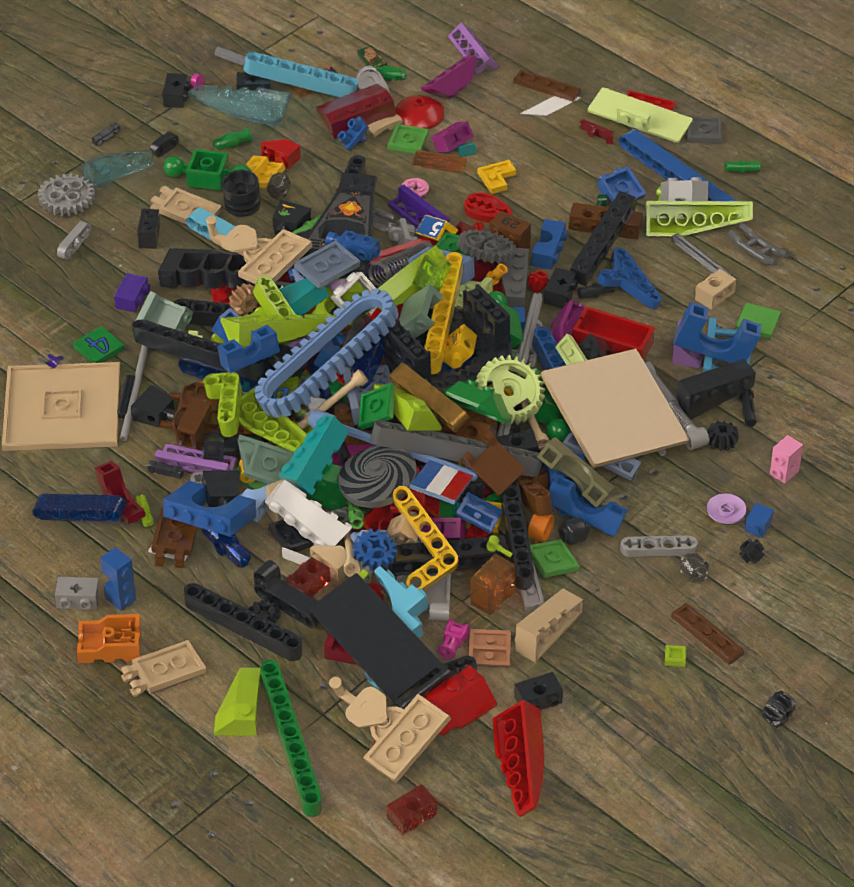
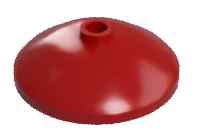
M410 96L401 100L395 106L396 114L403 120L401 125L431 129L439 125L444 119L442 104L429 96Z

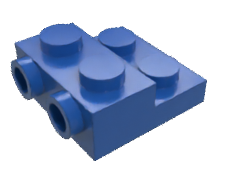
M629 166L623 169L618 168L609 175H602L597 183L601 193L607 195L611 202H613L619 191L636 197V201L644 198L647 194Z

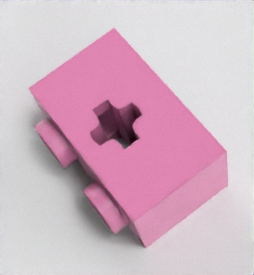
M787 435L773 447L770 475L786 483L797 474L800 468L803 444Z

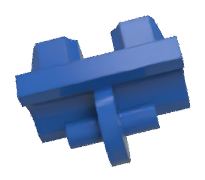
M362 117L357 119L351 118L348 122V131H341L338 134L339 140L345 145L347 150L351 151L359 141L366 142L367 140L365 134L369 127L365 124Z

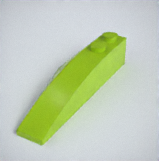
M305 314L304 318L301 315H288L287 318L285 316L270 315V318L252 315L221 318V323L228 340L235 339L244 349L251 343V331L268 325L277 333L279 343L306 336L312 331H318L317 326L321 323L327 324L326 318L335 316L330 314Z

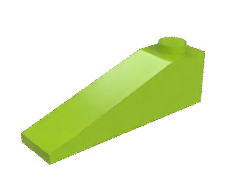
M374 384L373 388L377 389L387 384ZM396 387L393 413L407 431H441L442 426L423 400Z

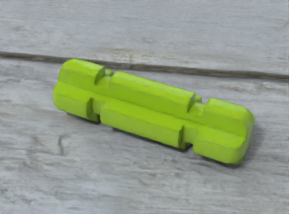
M143 494L137 495L135 497L136 503L144 509L146 515L141 518L143 526H153V517L148 502H146V496Z

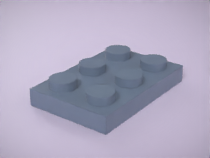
M334 241L296 261L294 268L316 287L321 288L358 268L360 260L340 243Z

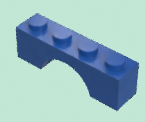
M557 475L549 488L553 508H559L571 517H580L589 526H594L607 535H616L628 512L627 509L611 501L602 507L586 505L579 499L575 483L560 475Z

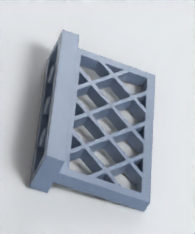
M387 365L361 369L368 379V382L363 385L367 388L365 390L361 389L362 386L360 385L347 393L354 425H358L361 394L373 390L374 384H380L381 382L386 384L392 383L388 378L390 372ZM345 367L346 371L343 373L345 385L351 381L352 374L356 372H350L349 367Z

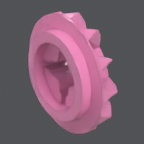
M411 178L402 183V185H406L420 197L426 196L427 192H429V185L423 179Z

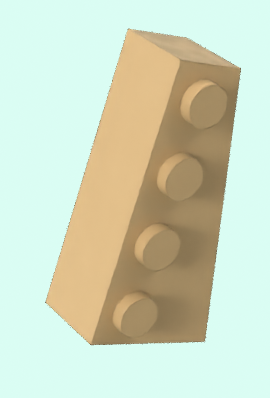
M561 589L558 593L554 594L516 625L515 651L536 663L582 613L583 599L565 589Z

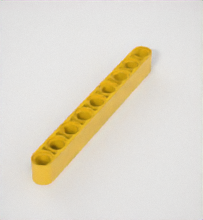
M457 252L449 253L446 256L438 288L443 297L434 306L431 318L434 321V326L429 329L425 349L430 351L431 374L440 372L463 274L462 255Z

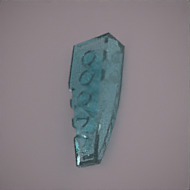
M197 85L188 92L193 98L217 111L251 121L255 124L261 123L268 126H276L284 119L291 97L290 93L264 88L250 91L248 87H242L241 90H233L231 86L218 89V86Z

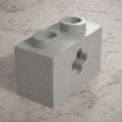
M58 577L55 591L57 608L97 610L100 595L98 578Z

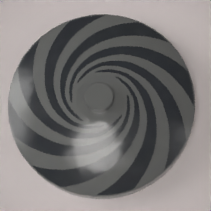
M374 446L366 448L350 457L342 466L338 481L343 496L349 502L361 507L376 508L394 503L393 492L399 486H405L411 491L410 484L418 475L414 458L406 450ZM399 494L397 496V499L400 500L401 498L406 496V494Z

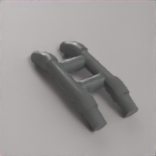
M742 222L739 227L746 237L750 239L747 242L737 236L733 230L727 233L735 246L748 252L763 264L774 266L778 264V259L766 255L769 252L778 257L790 256V251L774 246L749 228L745 222ZM758 243L764 248L758 251L752 246Z

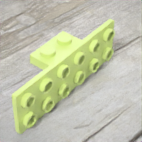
M604 87L601 88L588 107V112L675 143L680 142L693 122L692 118Z

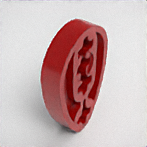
M473 193L464 201L465 214L469 218L480 222L490 223L500 211L512 215V210L505 202L488 193Z

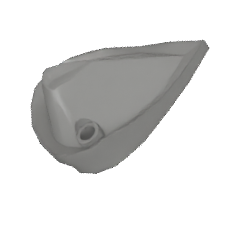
M365 66L356 74L355 79L358 80V91L378 83L390 93L385 80L374 67Z

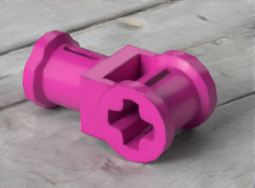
M450 619L444 632V642L439 646L438 653L446 659L454 658L456 648H461L469 636L470 625L455 623L453 619Z

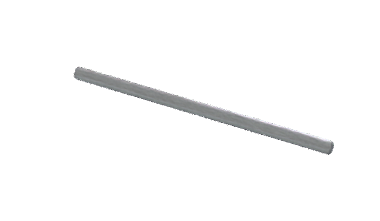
M534 293L532 295L523 331L524 341L520 343L517 354L519 362L525 359V365L527 364L543 300L541 293ZM500 422L497 436L508 435L511 425L509 426L508 423L501 424Z

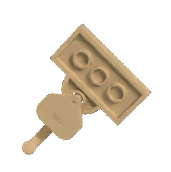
M214 216L206 218L210 239L228 251L243 255L246 264L238 271V275L240 278L256 284L260 276L264 275L270 277L275 283L296 261L312 248V241L284 229L273 239H257L255 229L246 225H238L224 236L217 233V218Z
M332 677L329 681L331 688H333L337 696L349 704L345 712L348 721L358 728L371 726L370 731L376 743L363 757L364 760L394 783L400 780L451 720L449 715L419 694L416 695L405 709L387 707L386 696L374 687L363 689L355 697L343 688L339 677Z

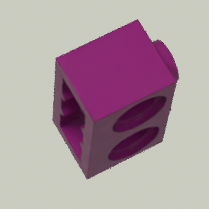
M468 121L453 123L431 138L437 152H450L473 138L474 135Z
M431 518L446 540L466 538V522L462 518ZM424 525L421 531L427 533L431 530V527Z

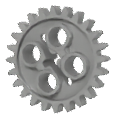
M72 173L69 176L63 174L62 177L56 175V179L50 177V182L44 181V185H40V189H38L40 206H43V210H48V213L54 211V215L58 213L61 216L65 213L68 216L71 213L77 215V211L84 212L83 208L89 209V205L93 204L92 200H95L93 184H90V180H85L84 176L79 178L78 174L75 177H72Z

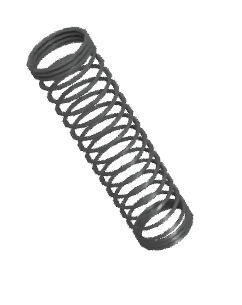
M424 241L372 264L368 270L369 279L376 286H382L396 274L394 268L398 273L397 266L400 270H402L401 266L404 268V264L407 266V256L411 258V254L414 256V253H419V249L423 250L420 247L425 249L422 245L426 247L434 246L430 242ZM376 266H377L378 276H379L380 279H381L382 281H384V282H381V281L377 278L376 273H375ZM379 266H380L381 274L383 275V277H384L386 280L382 279L381 276L379 275ZM373 267H374V275H375V278H376L377 281H379L380 283L376 282V281L374 280L373 276H372V269H373ZM382 268L384 269V272L386 273V277L384 276V274H383V272H382Z

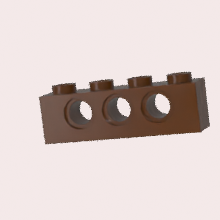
M573 202L569 216V229L593 233L608 208ZM634 212L618 237L638 240L642 227L643 213Z
M461 406L459 407L469 415L470 419L457 432L452 431L438 420L442 426L441 430L451 432V434L482 441L483 436L490 430L496 437L498 421Z

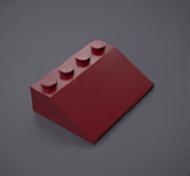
M378 83L316 107L334 139L338 138V134L341 131H348V122L351 118L357 119L362 117L368 126L376 121L396 116L393 98L388 90Z

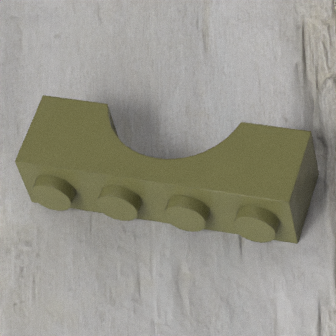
M556 437L551 439L537 456L549 468L559 470L572 478L581 489L582 495L596 507L614 489L613 485Z

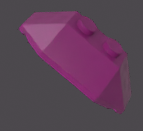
M476 55L463 57L423 85L421 89L438 97L447 96V98L455 96L458 90L466 88L467 84L472 81Z
M569 301L558 312L556 319L553 318L550 332L557 344L566 334L572 336V329L585 309L584 304Z

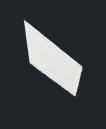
M553 96L520 114L547 116L572 102Z

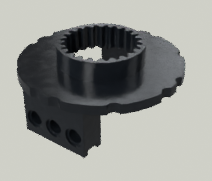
M477 284L474 289L463 291V309L455 307L449 331L450 335L465 324L477 335L472 355L473 362H470V366L466 365L465 370L460 368L459 372L452 370L451 373L444 371L443 373L431 374L430 351L425 349L429 329L414 338L410 331L400 324L399 320L396 321V325L393 328L389 327V332L383 336L384 364L388 366L389 372L392 373L401 363H404L423 379H427L439 391L459 381L467 382L468 379L476 381L478 373L483 366H486L488 361L492 362L494 358L499 360L502 355L505 360L508 355L512 359L510 314ZM429 308L427 316L430 319L432 318L434 308ZM487 382V386L492 385V382Z

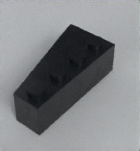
M745 359L681 379L679 380L677 392L679 406L691 420L754 387L756 372Z

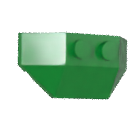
M468 379L467 382L459 381L440 391L461 407L501 423H510L511 421L501 394L494 392L495 389L485 385L480 387L478 386L479 382Z

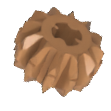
M243 283L241 287L237 286V289L232 291L233 295L229 297V304L237 314L246 315L248 312L253 313L254 308H258L257 304L259 302L253 294L254 286Z

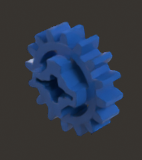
M369 529L368 534L362 531L361 536L357 535L356 542L353 545V556H357L356 560L358 562H363L362 567L369 565L370 570H372L373 567L378 568L383 565L385 568H388V564L394 562L397 544L393 543V537H387L388 532L380 534V529L376 533Z

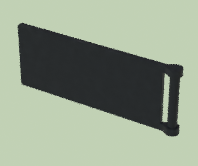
M357 573L309 607L311 614L389 697L396 707L405 709L417 694L423 696L442 680L452 676L448 667L426 647ZM436 669L440 671L404 700L399 699Z

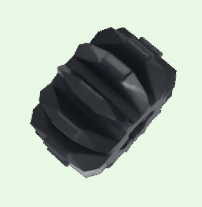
M717 420L716 423H711L707 430L709 435L708 445H712L713 449L718 448L720 451L722 449L729 451L730 448L735 447L739 440L737 427L733 426L732 422L726 423L725 420L723 422Z
M782 690L776 692L766 702L762 717L767 723L776 728L783 726L795 711L796 701L791 695Z

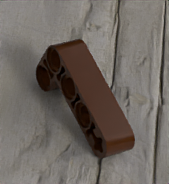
M540 470L538 477L520 475L518 483L522 504L536 515L544 516L553 513L547 470Z

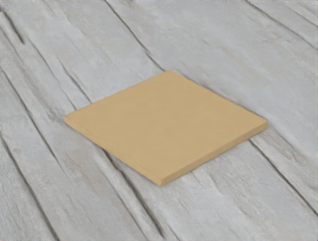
M637 349L541 372V378L592 468L683 445L689 441L688 436Z
M120 362L58 364L54 369L48 365L8 366L2 451L118 447L119 418L117 411L120 392Z

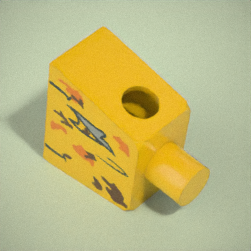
M465 324L448 336L443 361L452 369L461 367L462 363L469 359L474 352L477 335Z

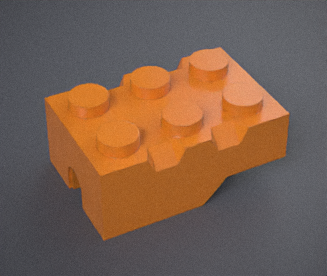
M140 614L106 615L98 621H79L78 663H93L96 659H102L105 663L114 662L115 659H124L125 662H132V659L141 657L142 628Z

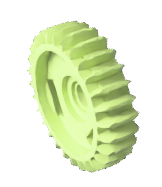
M502 355L499 360L494 358L492 362L488 361L486 366L481 368L476 381L479 382L478 386L480 387L487 386V382H492V388L495 389L494 392L501 394L510 415L511 421L508 423L509 426L513 421L518 425L521 421L524 423L528 418L531 419L542 406L541 401L545 397L543 395L545 388L541 386L544 384V381H538L541 374H535L537 368L532 370L530 368L531 363L525 365V359L519 362L518 356L511 360V356L508 355L505 360ZM508 370H512V371H515V372L519 373V374L522 375L525 379H523V378H521V377H519V376H517V375H515V374L509 372ZM504 388H511L513 395H505ZM525 400L530 403L522 410L515 411L513 409Z

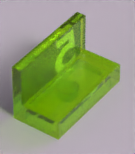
M425 255L412 283L419 290L430 284L440 292L452 264L448 260L437 264L428 255Z

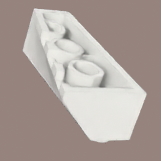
M284 480L279 483L265 503L269 505L273 512L280 514L287 524L299 530L301 536L311 540L314 546H335L351 530L352 526L348 522L344 525L337 520L339 516L333 512L331 514L326 513L322 510L320 503L307 500V495L288 481Z

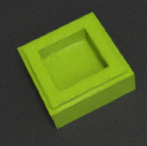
M666 645L665 665L685 667L686 646Z

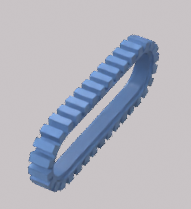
M373 289L372 293L369 290L362 291L361 297L358 293L352 296L353 302L345 301L342 304L343 310L340 308L336 309L333 312L335 317L329 316L325 319L326 325L321 323L316 327L317 333L312 331L308 334L309 341L304 338L300 342L301 348L295 346L291 350L292 356L286 354L282 358L284 363L278 361L274 365L275 371L269 369L265 373L267 378H261L258 381L259 386L255 388V397L263 411L269 416L273 415V417L279 418L281 414L284 417L290 416L291 410H294L295 413L302 410L301 404L307 406L312 402L310 396L316 398L321 394L318 390L319 388L325 390L329 386L328 380L334 382L338 378L336 373L342 375L346 371L345 365L351 367L355 363L354 357L357 359L361 358L364 355L361 351L362 349L368 351L372 348L370 342L376 344L380 340L379 334L385 336L389 332L387 327L393 328L396 323L395 319H398V309L388 292ZM371 308H382L381 313L294 392L280 399L271 398L273 392L358 315Z

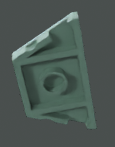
M243 435L238 437L245 477L267 484L281 480L279 474L282 467L293 457V452Z

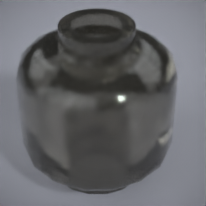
M284 173L273 174L269 178L266 190L273 199L285 198L290 190L291 181Z
M688 553L680 560L679 570L690 582L704 581L707 578L709 564L698 553Z

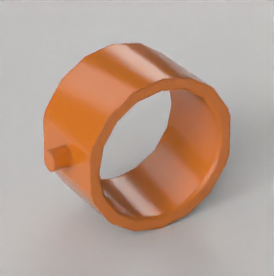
M534 513L528 528V538L535 540V544L547 542L553 529L554 515L540 516Z

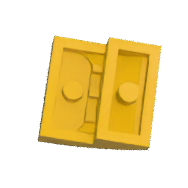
M252 156L246 164L252 173L258 177L259 187L269 189L286 169L284 163L269 162L267 156Z

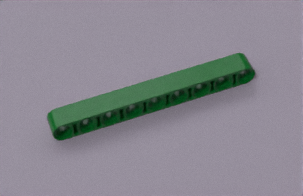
M265 660L260 665L261 683L300 805L306 816L316 817L322 811L321 792L279 664L275 660Z

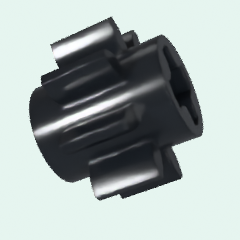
M748 539L740 546L741 552L739 554L746 563L749 561L757 563L763 558L764 553L762 551L765 548L758 539L754 542Z

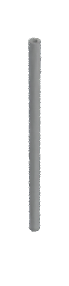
M142 345L131 398L120 435L121 441H127L132 422L131 405L137 400L149 347Z

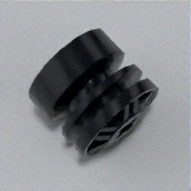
M235 170L228 173L222 181L225 209L228 213L239 217L254 214L261 205L258 177L248 170Z

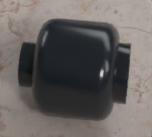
M580 517L565 520L562 522L561 527H559V536L563 542L569 545L583 542L588 537L589 525Z

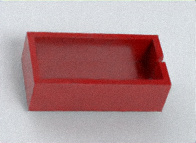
M586 306L580 319H578L572 329V337L577 345H579L591 333L605 340L612 351L609 355L637 349L644 361L654 343L655 327Z

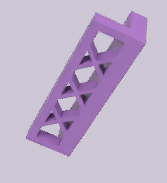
M462 22L448 35L463 57L470 56L471 51H475L476 63L474 71L478 75L487 66L493 70H496L499 66L473 31ZM461 32L460 39H455L454 37ZM464 42H468L467 48H463ZM478 60H483L484 62L477 68Z
M165 444L163 451L157 450L155 454L157 463L173 465L174 468L175 466L182 467L184 471L192 473L234 470L238 461L236 457L226 455L223 456V460H207L203 458L201 450Z

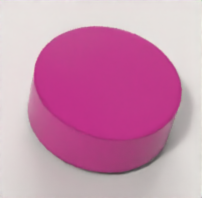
M195 73L191 77V89L200 91L203 88L205 81L203 75Z

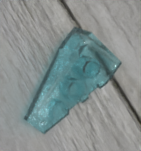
M151 150L103 154L81 164L82 175L85 177V180H90L93 188H97L152 166L153 155Z

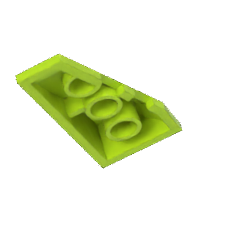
M239 668L215 716L214 736H256L260 668Z

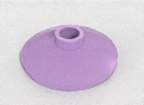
M718 494L708 501L707 512L713 520L719 523L733 524L744 518L746 505L742 499L735 495Z

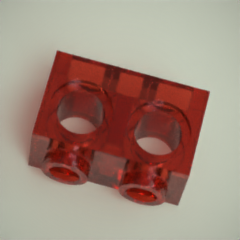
M310 557L293 574L287 577L286 582L313 598L331 581L330 567Z

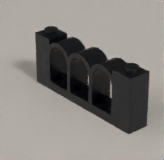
M169 248L158 270L161 287H178L180 285L189 288L203 284V286L212 289L224 287L225 285L231 289H237V286L241 287L243 283L255 287L254 283L240 278L238 272H235V270H240L246 264L243 255L228 250Z

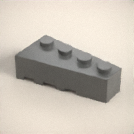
M517 248L514 259H511L510 262L506 261V263L500 262L507 267L508 272L500 278L499 282L502 293L507 298V306L524 307L525 310L529 249ZM494 261L495 268H496V267L499 265V263H497L496 261Z

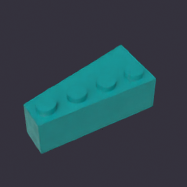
M324 415L319 418L316 427L306 435L303 444L294 451L293 457L282 467V472L279 474L283 481H288L305 494L313 495L316 490L313 486L316 481L320 482L324 476L322 474L323 469L326 466H330L333 461L331 455L339 450L349 433V430L334 416Z

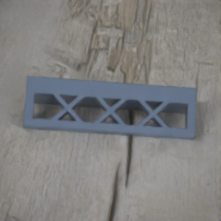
M571 431L563 444L572 452L583 454L584 458H586ZM629 458L603 465L602 467L631 481L632 478H636L641 462L634 458Z

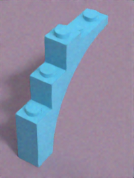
M379 566L374 570L377 581L386 590L391 599L393 612L420 638L424 635L421 628L423 624L417 617L429 607L426 600L428 596L421 588L417 589L413 585L407 588L403 582L398 583L395 580V576L389 570L385 571ZM365 672L368 682L374 688L383 693V691L378 687V685Z

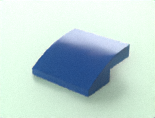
M467 492L455 515L491 533L503 510Z

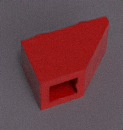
M288 139L260 143L261 156H267L268 160L274 163H284L287 169H290L301 159L300 145Z

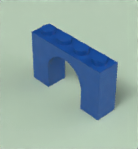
M690 302L675 331L673 345L729 363L742 359L747 361L760 338L761 324L743 319L733 336L727 339H713L702 331L707 321L708 307Z
M193 481L186 482L163 499V517L230 537L256 517V500L238 495L223 506H202L206 503V485Z

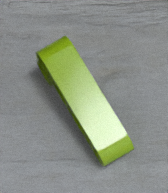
M260 276L253 289V294L267 316L270 318V315H278L288 318V315H296L274 281L268 276ZM297 338L289 341L279 342L278 344L287 345L296 341Z
M235 372L209 374L203 380L207 397L209 399H220L217 417L220 431L223 436L232 437L237 434L242 399L239 375Z

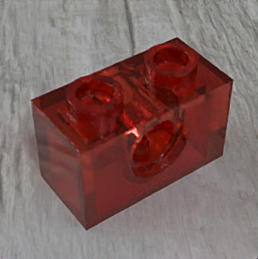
M422 784L387 805V819L402 835L408 831L415 830L418 825L426 820H431L437 814V800Z

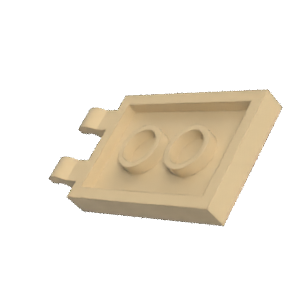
M162 186L159 192H162L159 197L154 196L150 200L153 203L150 207L151 209H159L160 214L186 224V218L197 208H203L216 216L222 211V206L179 188L171 190L166 186Z
M189 640L132 659V665L121 668L123 672L121 677L125 683L130 682L133 688L130 689L133 697L141 695L146 689L149 693L206 673L205 665ZM137 675L140 677L139 680H133Z

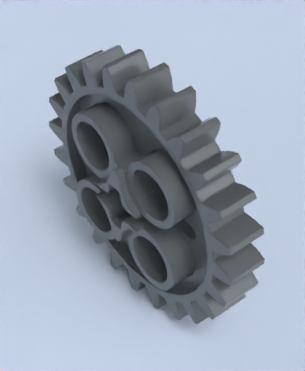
M469 229L468 232L464 231L460 234L458 240V247L461 248V251H465L464 254H470L471 258L477 257V260L483 259L484 262L490 261L493 263L496 261L499 264L501 261L504 263L506 261L510 262L511 259H514L517 250L516 245L513 244V241H509V238H504V235L499 236L497 232L493 234L491 231L487 232L483 229L481 231L474 229V231Z

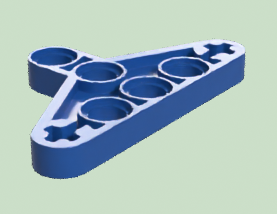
M615 248L611 255L612 269L601 270L597 279L598 282L607 287H621L649 308L657 309L662 301L660 294L631 255L623 248Z

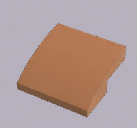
M470 629L469 656L475 658L477 666L510 667L511 630Z

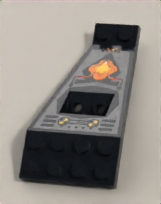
M342 172L338 191L305 238L312 241V248L300 259L326 246V237L330 231L338 233V236H341L347 230L372 237L376 176ZM360 260L358 268L339 278L346 279L353 272H362L368 278L370 261Z

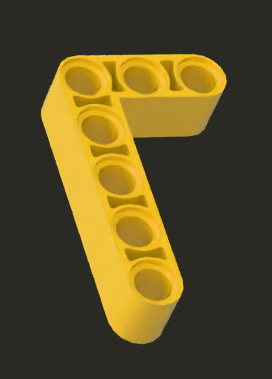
M399 486L393 492L394 503L434 557L408 576L407 588L411 586L412 581L419 580L422 584L417 589L421 588L423 591H426L457 568L458 556L412 492L405 486ZM404 493L408 497L406 500L400 501L397 499V496ZM416 509L419 511V514L416 517H412L408 514L409 511ZM424 525H428L431 527V530L427 533H424L420 530V528ZM440 541L443 546L435 549L432 547V543ZM452 557L455 561L453 564L447 565L444 563V559ZM434 568L438 571V574L436 576H429L427 571Z

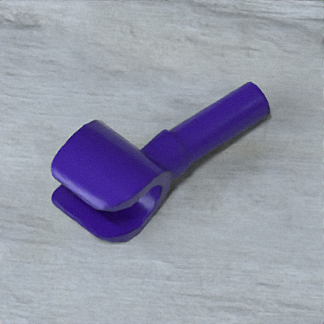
M49 354L48 358L50 360L45 364L54 369L64 357L62 355L54 357L52 354Z

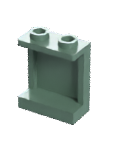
M428 284L404 301L399 317L400 324L406 330H409L414 338L433 327L434 321L427 314L429 308L442 300L443 295Z
M150 291L136 320L144 319L184 332L187 324L192 319L193 312L185 306L182 307Z

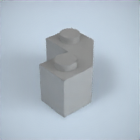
M692 177L689 181H678V178H668L666 182H661V201H708V181H702L701 177Z

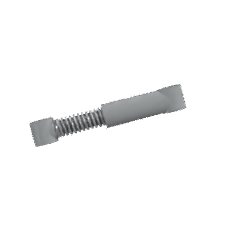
M650 361L645 362L689 438L688 443L685 444L687 449L692 451L708 445L709 435L704 427L698 428L693 424L679 406L677 399L656 375L653 364Z

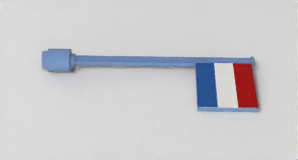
M313 410L310 414L308 425H311L314 429L317 421L322 416L330 415L335 418L337 417L321 410ZM344 425L349 430V436L373 444L370 441L371 434ZM408 452L414 459L427 463L410 484V489L455 504L469 483L476 481L478 475L473 470L433 456Z

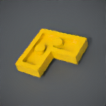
M510 160L478 168V175L490 193L494 194L507 190V183L504 178L515 176L516 169Z

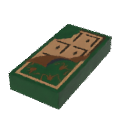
M373 46L357 50L358 56L367 66H370V64L378 67L387 66V62Z

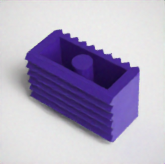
M127 273L114 295L115 307L120 310L136 312L137 308L143 305L145 294L148 295L150 292L148 277Z

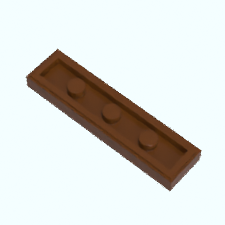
M522 69L514 77L515 84L574 102L581 93V88Z
M685 603L672 612L671 617L728 665L744 655V650L689 604Z

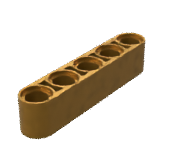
M401 363L388 376L389 380L396 387L423 400L434 416L452 431L457 432L470 419L469 415L406 364Z

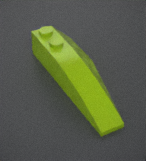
M645 202L646 236L672 237L676 233L686 236L753 219V202Z
M436 245L378 288L381 292L383 290L388 292L396 307L399 304H404L406 299L420 291L413 281L424 257L438 269L431 285L438 291L446 256Z
M255 389L243 395L239 418L240 425L293 453L303 444L307 434L287 416L284 417L283 414H281L280 418L267 415L255 397Z

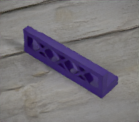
M404 184L399 187V196L388 202L389 208L417 229L420 225L418 221H422L425 215L450 223L448 217ZM401 202L405 207L397 206V204ZM407 212H414L417 215H408Z

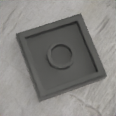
M688 116L693 119V122L687 130V142L721 144L722 118Z

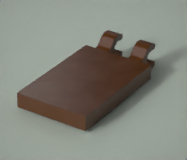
M163 506L151 546L152 552L155 553V566H164L165 554H175V567L183 568L185 555L191 556L198 527L163 517Z

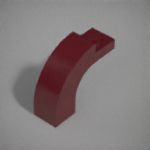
M111 460L94 468L102 493L109 507L121 523L124 521L128 524L134 523L146 516L144 509L130 496L119 466Z

